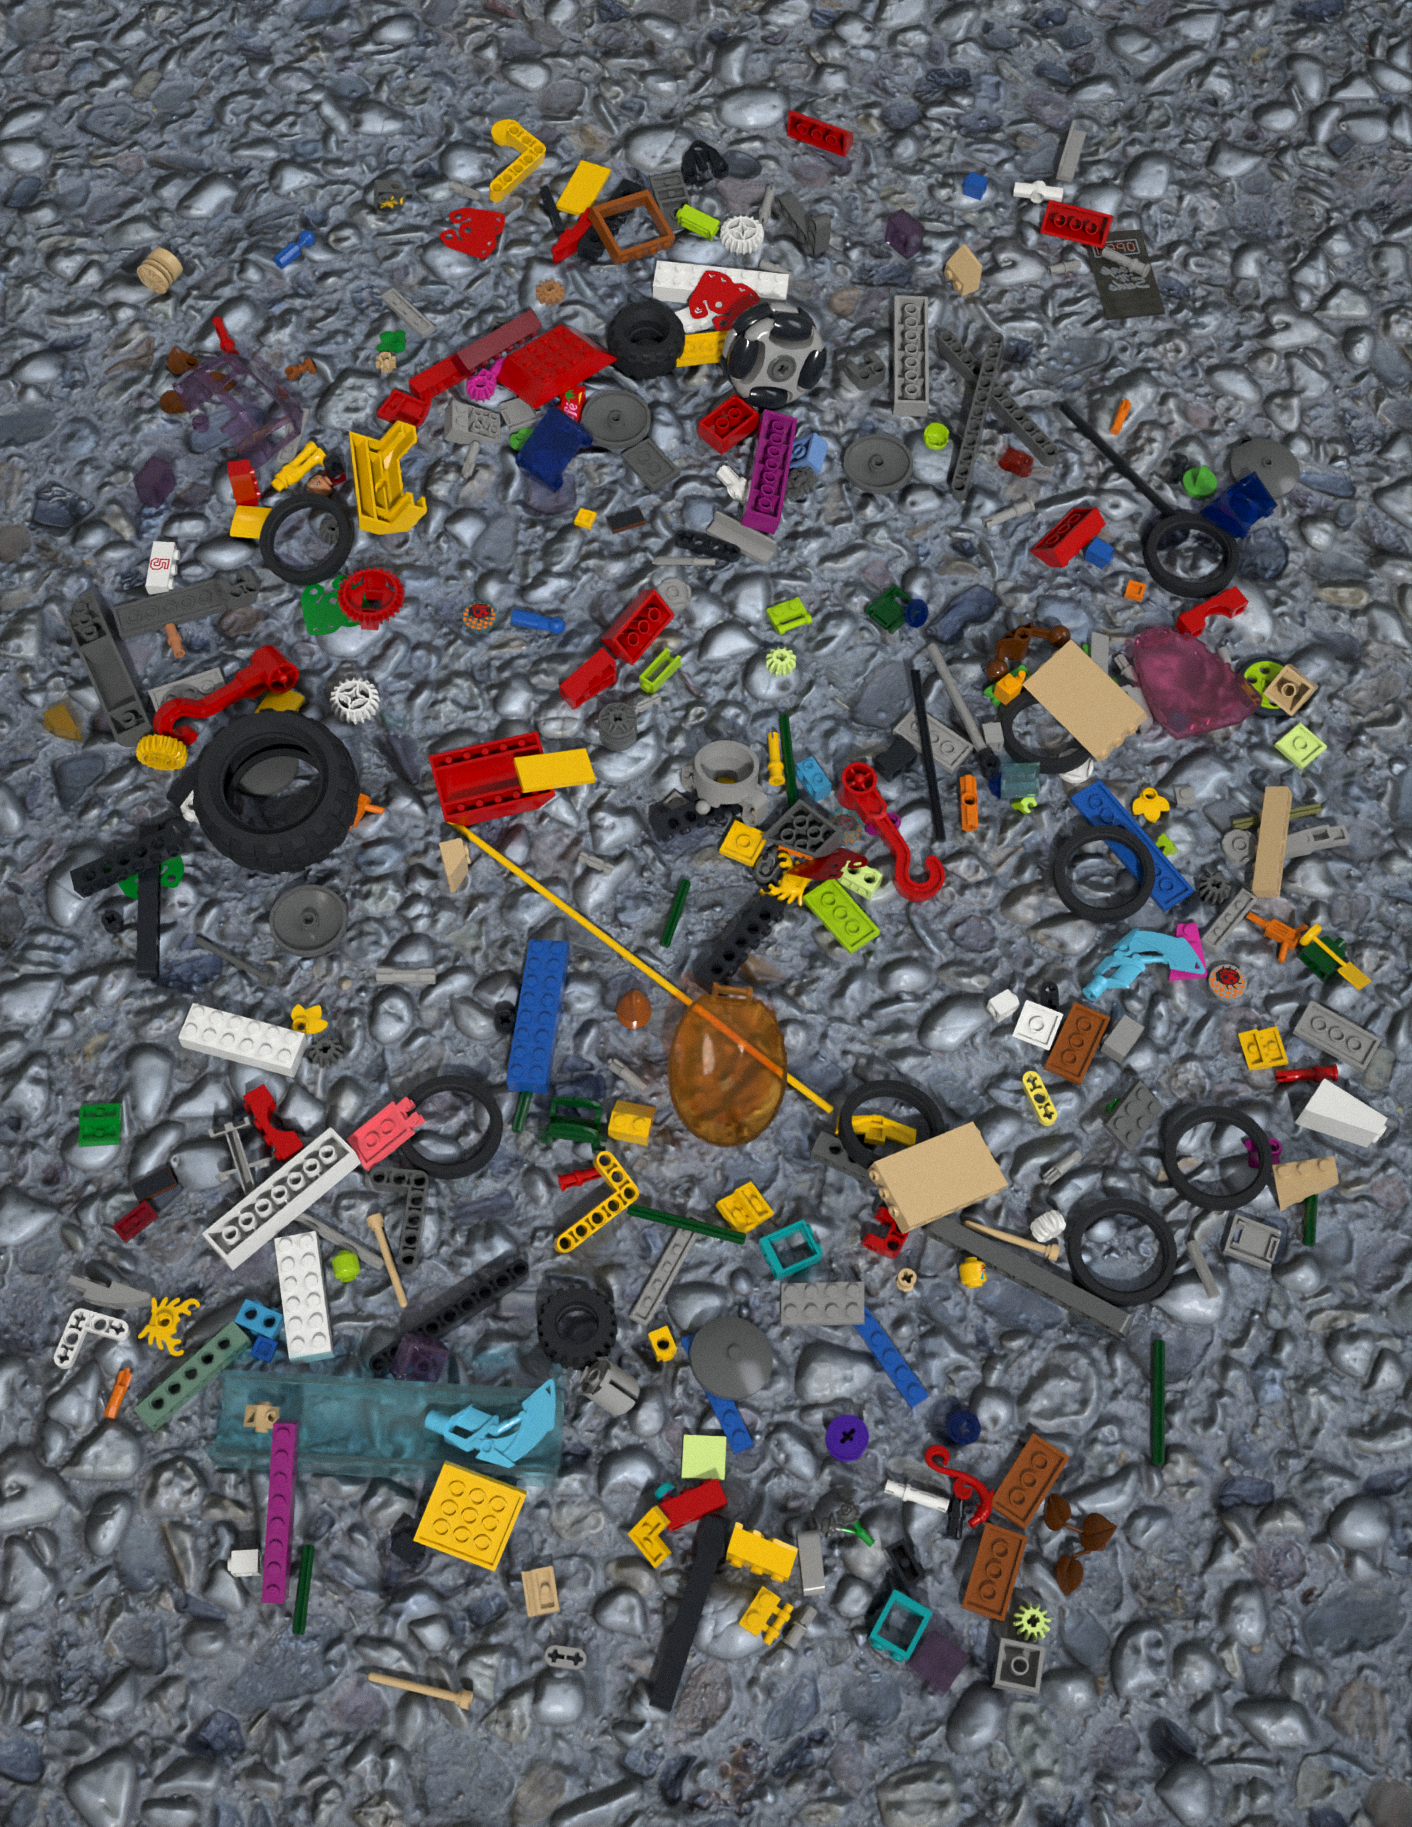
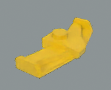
M852 1115V1126L855 1135L865 1134L864 1143L884 1146L885 1138L908 1147L915 1145L917 1130L885 1118L882 1115ZM839 1116L837 1117L836 1128H835V1135H836V1136L839 1135V1132H838Z

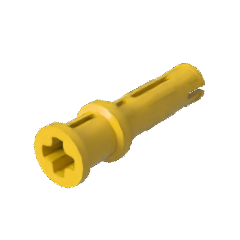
M770 732L767 734L770 760L767 765V770L770 772L768 783L772 786H780L785 783V778L782 774L784 765L780 761L779 734L773 732L772 737Z

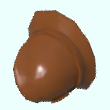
M630 989L619 999L616 1006L617 1019L624 1027L636 1030L644 1027L650 1020L652 1011L650 1001L638 989Z

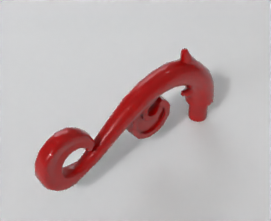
M942 1445L928 1447L924 1456L925 1463L931 1469L957 1479L953 1484V1492L957 1498L961 1500L970 1498L972 1487L977 1491L981 1502L980 1505L976 1504L977 1511L968 1520V1524L974 1528L977 1524L983 1523L992 1511L994 1490L988 1491L987 1487L980 1480L966 1472L936 1465L932 1457L935 1455L941 1456L943 1458L942 1465L946 1466L950 1459L949 1451Z

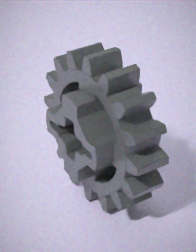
M800 466L799 469L793 468V471H788L784 496L788 497L789 500L793 497L797 500L799 496L803 498L805 494L809 495V490H814L813 485L817 484V476L813 469H809L808 466L803 469Z

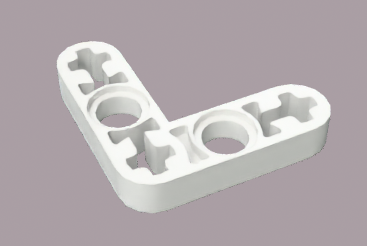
M76 1309L71 1314L56 1349L54 1362L61 1369H68L73 1366L87 1332L123 1341L129 1337L130 1327L121 1319L86 1309ZM83 1314L85 1321H80L79 1323L76 1318L81 1317ZM98 1320H105L106 1326L103 1329H95V1323ZM111 1325H112L114 1328H118V1329H120L121 1326H122L125 1331H124V1332H120L119 1335H118V1333H117L115 1330L110 1329V1328H111ZM73 1333L78 1334L77 1342L74 1344L67 1342L69 1335ZM64 1346L68 1347L69 1349H73V1351L68 1350L67 1352ZM66 1353H67V1356L69 1357V1360H68V1361L65 1360V1361L62 1363V1361L60 1360V1357H61V1356L64 1357V1356L66 1355Z

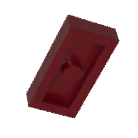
M143 1201L111 1227L126 1244L159 1217L149 1204Z

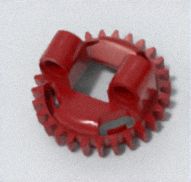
M367 566V570H363L360 567V572L354 570V575L348 574V579H343V584H340V590H338L339 607L342 609V613L346 614L347 619L352 617L353 623L358 620L361 630L378 631L379 623L382 625L384 619L389 622V616L395 618L394 612L400 613L399 608H403L402 602L405 601L403 584L400 583L398 577L396 578L395 573L390 574L389 569L384 572L383 567L377 570L376 566L373 569ZM361 578L364 579V583L362 585L358 586L356 589L351 588V584L355 585L356 583L361 581ZM386 583H388L392 588L394 587L395 592H392L386 586ZM364 593L368 600H382L381 609L362 608Z

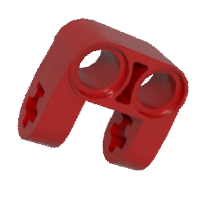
M878 1207L874 1218L878 1222L890 1227V1230L885 1240L871 1233H866L861 1244L877 1254L893 1259L899 1256L909 1232L904 1234L896 1230L898 1225L894 1218L890 1216L888 1209ZM895 1244L897 1249L890 1250L887 1245Z

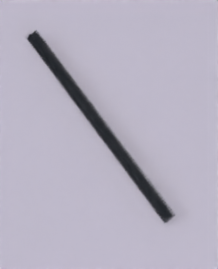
M1067 402L1060 405L1059 409L1166 518L1177 514L1139 477L1140 475L1137 472L1135 473L1133 468L1129 467L1130 465L1116 451L1112 450L1113 448Z
M911 669L910 676L912 678L914 701L917 709L924 766H926L925 772L928 781L929 798L931 800V811H933L935 837H937V842H945L946 833L931 738L929 736L926 705L922 692L923 686L920 669Z

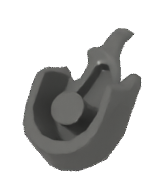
M774 847L768 853L766 860L763 859V856L759 857L754 868V876L759 882L768 883L777 874L780 866L777 864L774 867L775 855L779 850L777 847Z

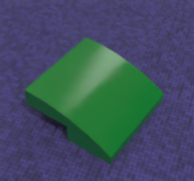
M122 1104L81 1105L78 1120L80 1124L79 1147L120 1145Z

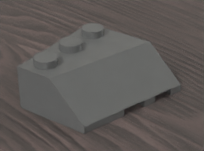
M801 799L761 837L763 840L814 858L831 854L843 842L842 831Z

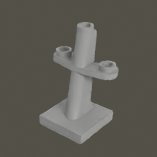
M245 1117L243 1121L237 1123L230 1122L224 1124L225 1127L216 1130H208L210 1138L213 1139L226 1135L236 1166L235 1169L215 1175V1178L219 1182L231 1179V1174L238 1172L246 1197L256 1189L250 1168L258 1166V1169L270 1166L271 1161L270 1157L248 1164L239 1130L253 1126L249 1117Z

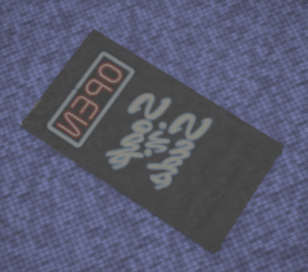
M1141 229L1110 232L1104 248L1107 246L1129 258H1138L1140 262L1151 265ZM1085 244L1106 320L1165 314L1152 266L1148 275L1143 279L1141 275L1129 272L1128 268L1102 257V248Z

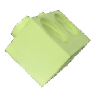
M847 861L846 866L841 869L844 872L843 876L837 879V882L870 900L880 886L883 874L877 869L868 866L850 869L848 864L851 861ZM858 862L853 865L857 866L861 865L862 863ZM849 871H854L856 874H850ZM865 880H871L873 883H867Z

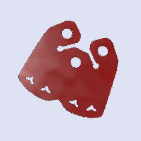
M461 208L450 212L449 218L454 224L471 218V221L461 224L458 230L462 240H458V236L453 229L445 230L439 236L447 247L484 259L496 247L497 240L495 236L503 231L505 217L503 213ZM461 214L462 217L460 219H456L455 215ZM470 227L472 231L467 233L465 229ZM447 234H452L453 237L451 239H446L445 236Z
M705 271L690 298V314L694 319L705 318L708 315V311L703 301L707 300L711 311L717 314L731 313L730 316H719L713 320L717 331L733 329L731 324L742 312L756 305L760 297L749 286L743 283H733L732 279L726 274L717 271ZM717 302H721L723 306L721 308H717L715 304ZM701 308L702 313L697 314L695 309ZM725 320L727 324L726 326H721L719 322Z
M837 848L831 854L826 855V857L814 858L813 860L799 863L789 869L787 873L813 880L839 879L843 876L844 872L836 870L845 867L847 861H851L848 864V868L854 869L865 867L868 859L848 849ZM858 862L862 863L861 865L857 866L853 865ZM831 865H838L837 867L830 868ZM831 874H837L835 877H829Z

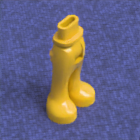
M308 441L304 449L292 461L282 467L270 484L278 492L283 488L288 489V485L292 486L297 483L315 465L320 464L324 467L323 460L328 457L321 448H317L314 442Z

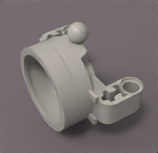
M729 740L715 741L701 748L697 755L683 766L681 785L688 792L697 790L700 801L696 804V811L699 814H707L711 806L718 808L721 804L737 803L743 806V822L752 828L767 814L768 798L762 792L764 787L757 784L759 760L756 754L746 745ZM719 777H729L737 783L723 784L714 780Z

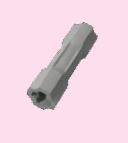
M377 966L376 968L377 984H436V966H421L418 968Z

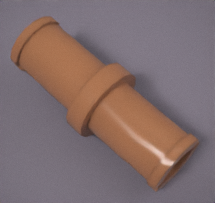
M169 623L164 627L168 636V645L171 646L175 658H181L185 655L182 638L178 635L176 625Z

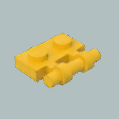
M762 1586L738 1625L756 1638L762 1630L766 1633L762 1641L770 1646L773 1640L777 1639L780 1635L779 1631L783 1624L789 1621L790 1613L794 1607L786 1603L783 1609L778 1608L777 1605L781 1598ZM773 1613L777 1618L773 1625L769 1626L766 1622Z

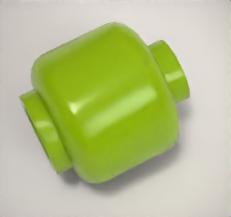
M349 1250L339 1251L337 1256L332 1259L334 1276L341 1282L353 1281L361 1272L357 1254Z

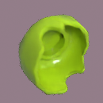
M938 422L929 424L923 433L925 446L934 451L942 450L949 441V430Z

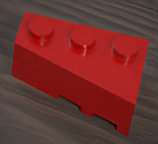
M602 647L559 685L560 696L573 710L617 681L616 661Z

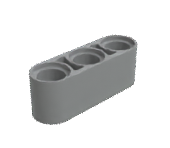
M819 1531L796 1532L803 1596L823 1595L826 1593Z

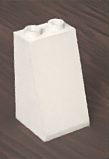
M1324 1078L1295 1123L1299 1126L1367 1148L1371 1142L1375 1144L1385 1132L1387 1126L1384 1124L1388 1118Z

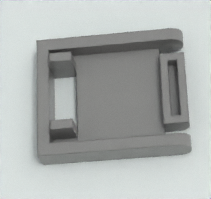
M520 398L498 405V409L511 435L518 433L522 428H535L549 423V417L543 405L538 408L539 411L536 412V416L532 408Z
M1235 1214L1222 1253L1262 1269L1271 1270L1272 1264L1270 1263L1274 1261L1280 1239L1275 1237H1280L1282 1232ZM1235 1228L1242 1230L1238 1243L1231 1242Z

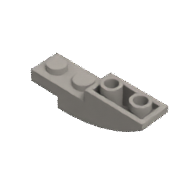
M1329 824L1287 835L1284 859L1309 855L1314 850L1348 845L1350 838L1345 825L1329 827Z
M71 1275L67 1282L73 1289L84 1292L83 1298L87 1303L114 1309H133L152 1305L151 1299L153 1297L150 1291L144 1288H139V1290L131 1288L132 1285L125 1281H120V1283L112 1281L109 1286L99 1281L97 1284L90 1282L91 1279L83 1275L78 1277Z

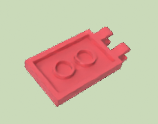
M407 1096L398 1104L392 1101L347 1138L366 1170H371L415 1134L413 1128L425 1122L423 1116L417 1112L412 1113L410 1117L407 1115L406 1112L416 1107L413 1100H409Z

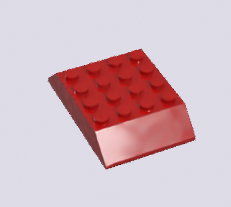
M560 324L506 356L496 379L535 410L612 364L617 359L579 330Z
M538 731L428 756L445 822L468 826L536 810L555 797L554 789L523 793L513 762L516 757L544 754Z

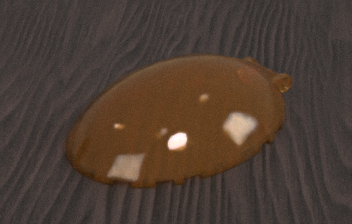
M713 982L712 995L704 993L697 1000L693 1001L684 1012L676 1027L669 1053L668 1082L673 1106L688 1131L707 1144L729 1148L745 1145L755 1140L775 1119L783 1101L787 1085V1052L785 1051L784 1035L780 1031L776 1016L761 1000H752L753 987L723 986ZM718 993L746 996V999L718 996Z

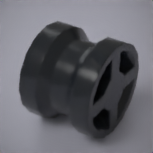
M110 910L103 914L101 921L108 933L117 934L122 931L124 923L117 911Z

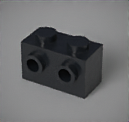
M902 739L899 742H894L886 752H881L876 756L874 769L890 783L917 762L918 753Z
M904 1538L884 1549L883 1554L904 1592L925 1580L926 1572L922 1564L916 1561L913 1547Z

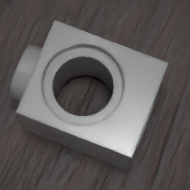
M987 722L982 724L980 734L987 748H992L993 751H1002L1004 737L1001 723Z

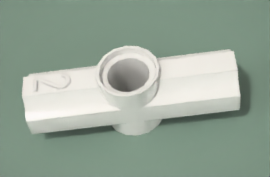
M1035 181L1032 184L1015 182L1013 196L1030 198L1034 203H1042L1044 200L1061 202L1064 188L1046 186L1043 181Z
M724 465L720 467L716 476L727 487L729 495L733 499L737 498L744 506L748 482L744 477L739 478L729 466Z

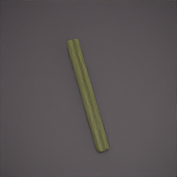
M1320 803L1291 808L1289 820L1320 814L1322 811ZM1259 815L1234 819L1232 821L1233 830L1261 825Z

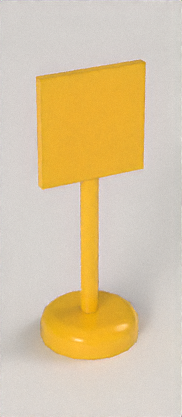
M1315 924L1300 939L1299 943L1302 946H1307L1313 941L1317 943L1342 966L1337 971L1356 989L1361 990L1372 982L1351 962L1346 964L1317 938L1322 931L1320 924Z

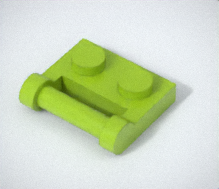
M799 597L766 609V614L779 636L785 634V631L812 623L811 615L807 613ZM800 616L802 617V618H799V619H797V620H794V621H791V622H789V623H786V624L782 625V623H784V622L790 621V620L795 619V618L800 617Z

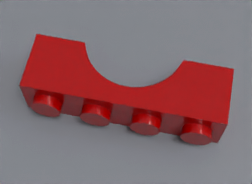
M1236 586L1231 589H1225L1220 595L1212 596L1205 603L1197 604L1192 610L1181 613L1177 618L1175 627L1186 641L1189 642L1202 635L1206 626V617L1219 614L1232 619L1245 612L1249 601Z
M264 1084L243 1096L245 1101L243 1107L248 1115L251 1113L254 1115L255 1119L253 1122L258 1130L262 1129L265 1135H263V1138L267 1145H273L275 1148L273 1154L278 1162L288 1163L305 1148L295 1131L283 1132L271 1126L270 1118L277 1106Z

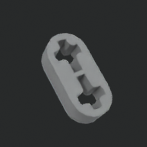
M553 1645L545 1651V1661L553 1668L576 1671L583 1669L587 1662L585 1652L579 1648ZM556 1650L558 1655L564 1656V1659H556V1662L553 1663L552 1659L548 1656ZM578 1653L583 1661L575 1666L572 1660H567V1657H575V1654Z

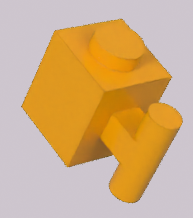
M1019 671L1016 678L1008 673L996 683L993 695L1005 706H1008L1020 694L1026 675L1025 671Z

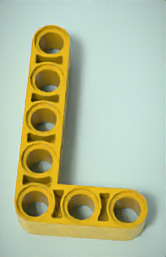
M511 123L507 126L506 142L522 155L490 183L489 199L492 202L502 201L534 172L545 159V145L516 123Z
M602 1151L596 1154L593 1158V1165L613 1193L554 1239L553 1246L557 1252H570L638 1198L639 1190L612 1153ZM601 1155L608 1159L606 1166H602L599 1162ZM613 1172H617L620 1175L618 1183L614 1182L611 1178ZM626 1188H629L632 1191V1197L630 1199H627L624 1196V1190ZM610 1200L616 1203L615 1211H610L608 1208ZM594 1213H598L601 1217L599 1224H595L592 1221ZM578 1225L582 1226L585 1230L582 1237L576 1234V1227ZM562 1238H566L569 1242L567 1249L560 1247L559 1242Z

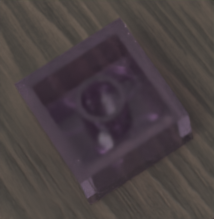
M901 208L887 219L885 242L908 260L921 251L925 227L914 219L910 213Z
M154 455L145 462L144 467L133 479L140 502L157 510L177 486L171 463Z
M404 1332L389 1372L398 1382L435 1390L450 1351L441 1341Z
M933 1629L906 1670L943 1697L970 1656Z

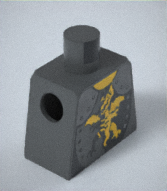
M375 180L373 204L377 215L402 210L403 200L412 199L411 189L403 190L399 180Z

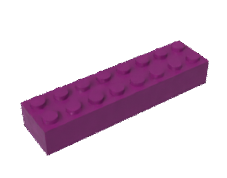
M764 409L758 424L740 525L775 534L781 519L797 418Z

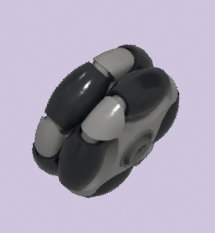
M767 302L748 308L731 324L733 329H730L726 335L723 351L720 356L721 367L727 380L735 387L746 403L762 409L781 408L785 404H789L808 392V389H813L820 380L826 366L827 350L824 348L822 338L817 331L813 319L802 308L784 303H771L769 305Z

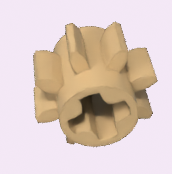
M381 352L379 356H376V368H381V373H390L393 368L396 369V357H391V352Z

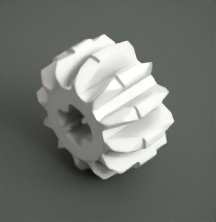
M1051 1210L1036 1218L1031 1223L1030 1229L1038 1242H1046L1061 1234L1066 1228V1223L1058 1211Z

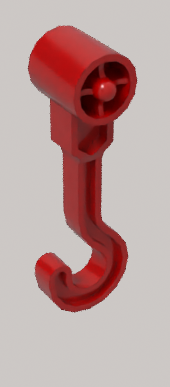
M273 645L262 646L252 655L250 666L237 672L235 679L231 683L199 700L175 698L163 704L154 716V732L160 736L163 734L173 739L176 738L177 741L183 742L185 746L190 745L196 741L197 733L189 725L172 729L174 722L182 716L206 718L243 698L254 699L268 690L276 694L288 692L298 682V669L277 647Z
M855 762L849 764L844 769L836 788L838 803L848 810H855L864 824L871 825L893 855V884L896 891L903 898L912 902L931 900L939 893L945 880V871L940 860L936 856H929L924 862L923 869L928 877L927 882L916 883L910 879L908 875L910 850L899 831L887 816V804L875 788L877 784L875 771L865 763Z

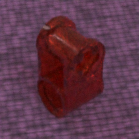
M1007 448L998 464L1001 469L1024 478L1032 473L1033 458L1014 448Z

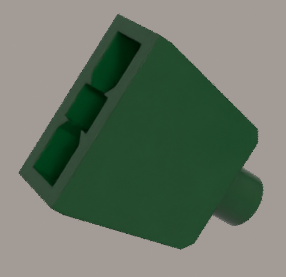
M1324 936L1319 939L1340 959H1344L1346 953L1342 949L1347 944L1343 938L1338 937L1333 941L1329 936ZM1315 942L1304 947L1298 955V958L1323 983L1339 965Z

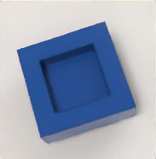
M258 1335L250 1356L271 1363L279 1343Z

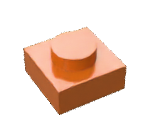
M1129 580L1124 598L1141 602L1146 584Z

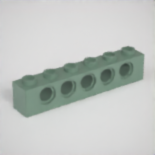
M234 1321L224 1324L214 1338L206 1340L202 1348L197 1353H192L181 1367L175 1368L166 1381L158 1383L148 1397L140 1399L134 1411L155 1432L252 1344L251 1340ZM223 1342H230L226 1349H220ZM214 1356L211 1363L204 1364L206 1357ZM191 1371H197V1375L194 1378H187ZM176 1385H180L181 1388L179 1392L172 1394V1388ZM164 1400L161 1408H154L157 1401Z

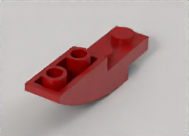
M587 207L585 212L581 213L578 223L574 224L572 229L566 228L565 232L561 233L559 241L556 245H553L551 250L553 262L562 261L577 252V244L592 224L588 218L591 208Z

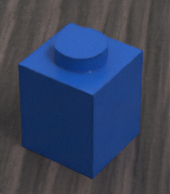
M970 172L962 183V187H964L963 195L981 200L987 190L988 177Z
M1096 537L1087 548L1084 559L1103 569L1106 564L1109 565L1112 562L1114 547Z

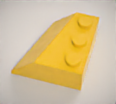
M736 1522L726 1555V1560L729 1561V1564L737 1568L742 1566L748 1567L750 1572L762 1576L765 1573L771 1576L770 1579L779 1583H783V1580L788 1582L798 1548L775 1538L766 1540L761 1532L756 1530H748L747 1532L742 1529V1524Z

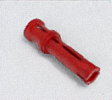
M219 316L214 317L212 323L220 340V349L224 352V359L229 362L235 361L239 357V353L235 349V343L230 339L223 319Z
M1332 1064L1327 1067L1315 1065L1310 1069L1275 1070V1075H1277L1275 1080L1277 1083L1313 1080L1316 1083H1320L1325 1078L1326 1080L1337 1082L1338 1069L1336 1064Z
M595 1167L581 1171L574 1169L573 1172L565 1175L557 1174L561 1192L570 1187H581L587 1181L602 1178Z

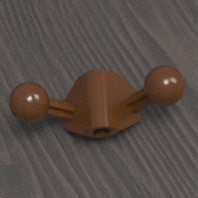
M1034 622L1020 625L1012 631L1005 633L1001 639L996 641L994 660L990 661L985 668L987 678L997 683L1009 673V668L1004 662L1005 657L1015 661L1024 660L1031 636L1048 639L1053 647L1062 648L1071 639L1069 629L1063 625H1055L1051 629L1033 626Z

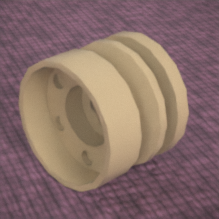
M161 247L154 248L147 256V259L137 268L140 280L149 289L159 294H164L183 271L179 260L168 250Z

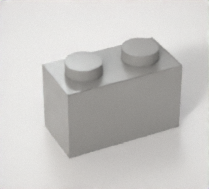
M1125 1014L1121 1020L1116 1019L1111 1027L1113 1029L1111 1034L1106 1033L1101 1041L1103 1046L1100 1050L1120 1064L1145 1028Z

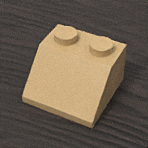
M964 244L946 262L944 275L952 283L955 291L964 296L979 289L983 266L966 244Z
M1290 663L1281 670L1263 694L1290 716H1293L1319 686Z
M462 838L439 843L442 862L451 893H454L469 872L468 864H471L467 844H463Z

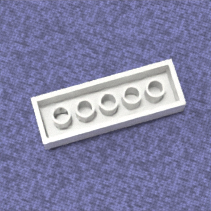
M192 1003L178 1037L184 1048L293 1078L296 1075L308 1044L305 1033Z
M316 1231L274 1238L289 1360L292 1365L334 1358L318 1235Z

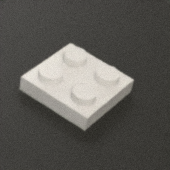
M1026 1000L1012 1037L1049 1051L1063 1014Z

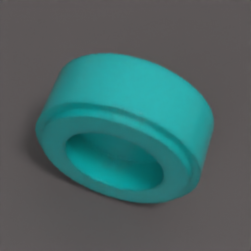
M669 1481L663 1483L655 1491L654 1498L661 1503L662 1499L669 1497L673 1493L675 1487Z

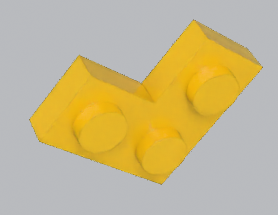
M657 1505L651 1508L628 1533L629 1537L654 1568L660 1566L672 1553L658 1536L669 1525L670 1521Z

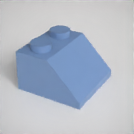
M815 432L793 442L789 471H793V468L799 469L800 466L803 469L808 466L809 469H813L815 474L821 472L828 444Z

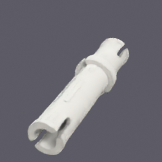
M887 1479L884 1493L900 1497L903 1501H913L944 1513L948 1509L950 1499L915 1489L910 1484L904 1485Z

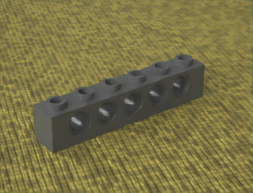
M821 1131L811 1151L810 1159L877 1188L876 1184L870 1179L869 1171L848 1159L850 1156L845 1151L840 1139L831 1132L825 1133ZM836 1148L840 1152L833 1154L830 1152V1149Z

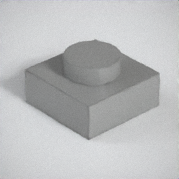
M1193 787L1174 788L1176 807L1195 806L1196 800Z

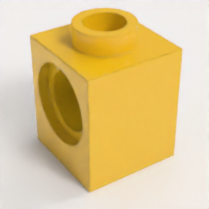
M668 1326L648 1333V1341L657 1362L661 1360L666 1362L675 1357L677 1347ZM660 1342H666L669 1347L662 1350L657 1345Z

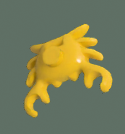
M786 852L778 853V858H786L785 862L779 863L780 867L787 868L788 870L794 867L789 854ZM787 870L783 871V876L778 881L779 887L769 884L770 892H764L763 889L759 890L762 897L766 893L771 897L782 894L776 898L777 901H782L789 897L787 904L792 903L798 897V905L802 906L803 892L807 884L813 879L788 874Z
M153 1297L151 1299L152 1315L149 1324L138 1335V1338H144L150 1333L148 1337L149 1345L153 1344L156 1337L157 1346L160 1350H163L162 1341H165L168 1351L172 1356H182L184 1350H174V1347L177 1344H181L182 1341L171 1338L172 1335L177 1333L176 1329L181 1321L179 1314L184 1313L190 1316L189 1306L194 1304L197 1308H200L201 1305L196 1299H188L175 1307L181 1301L180 1298L172 1300L167 1305L168 1297H165L158 1307L156 1298Z

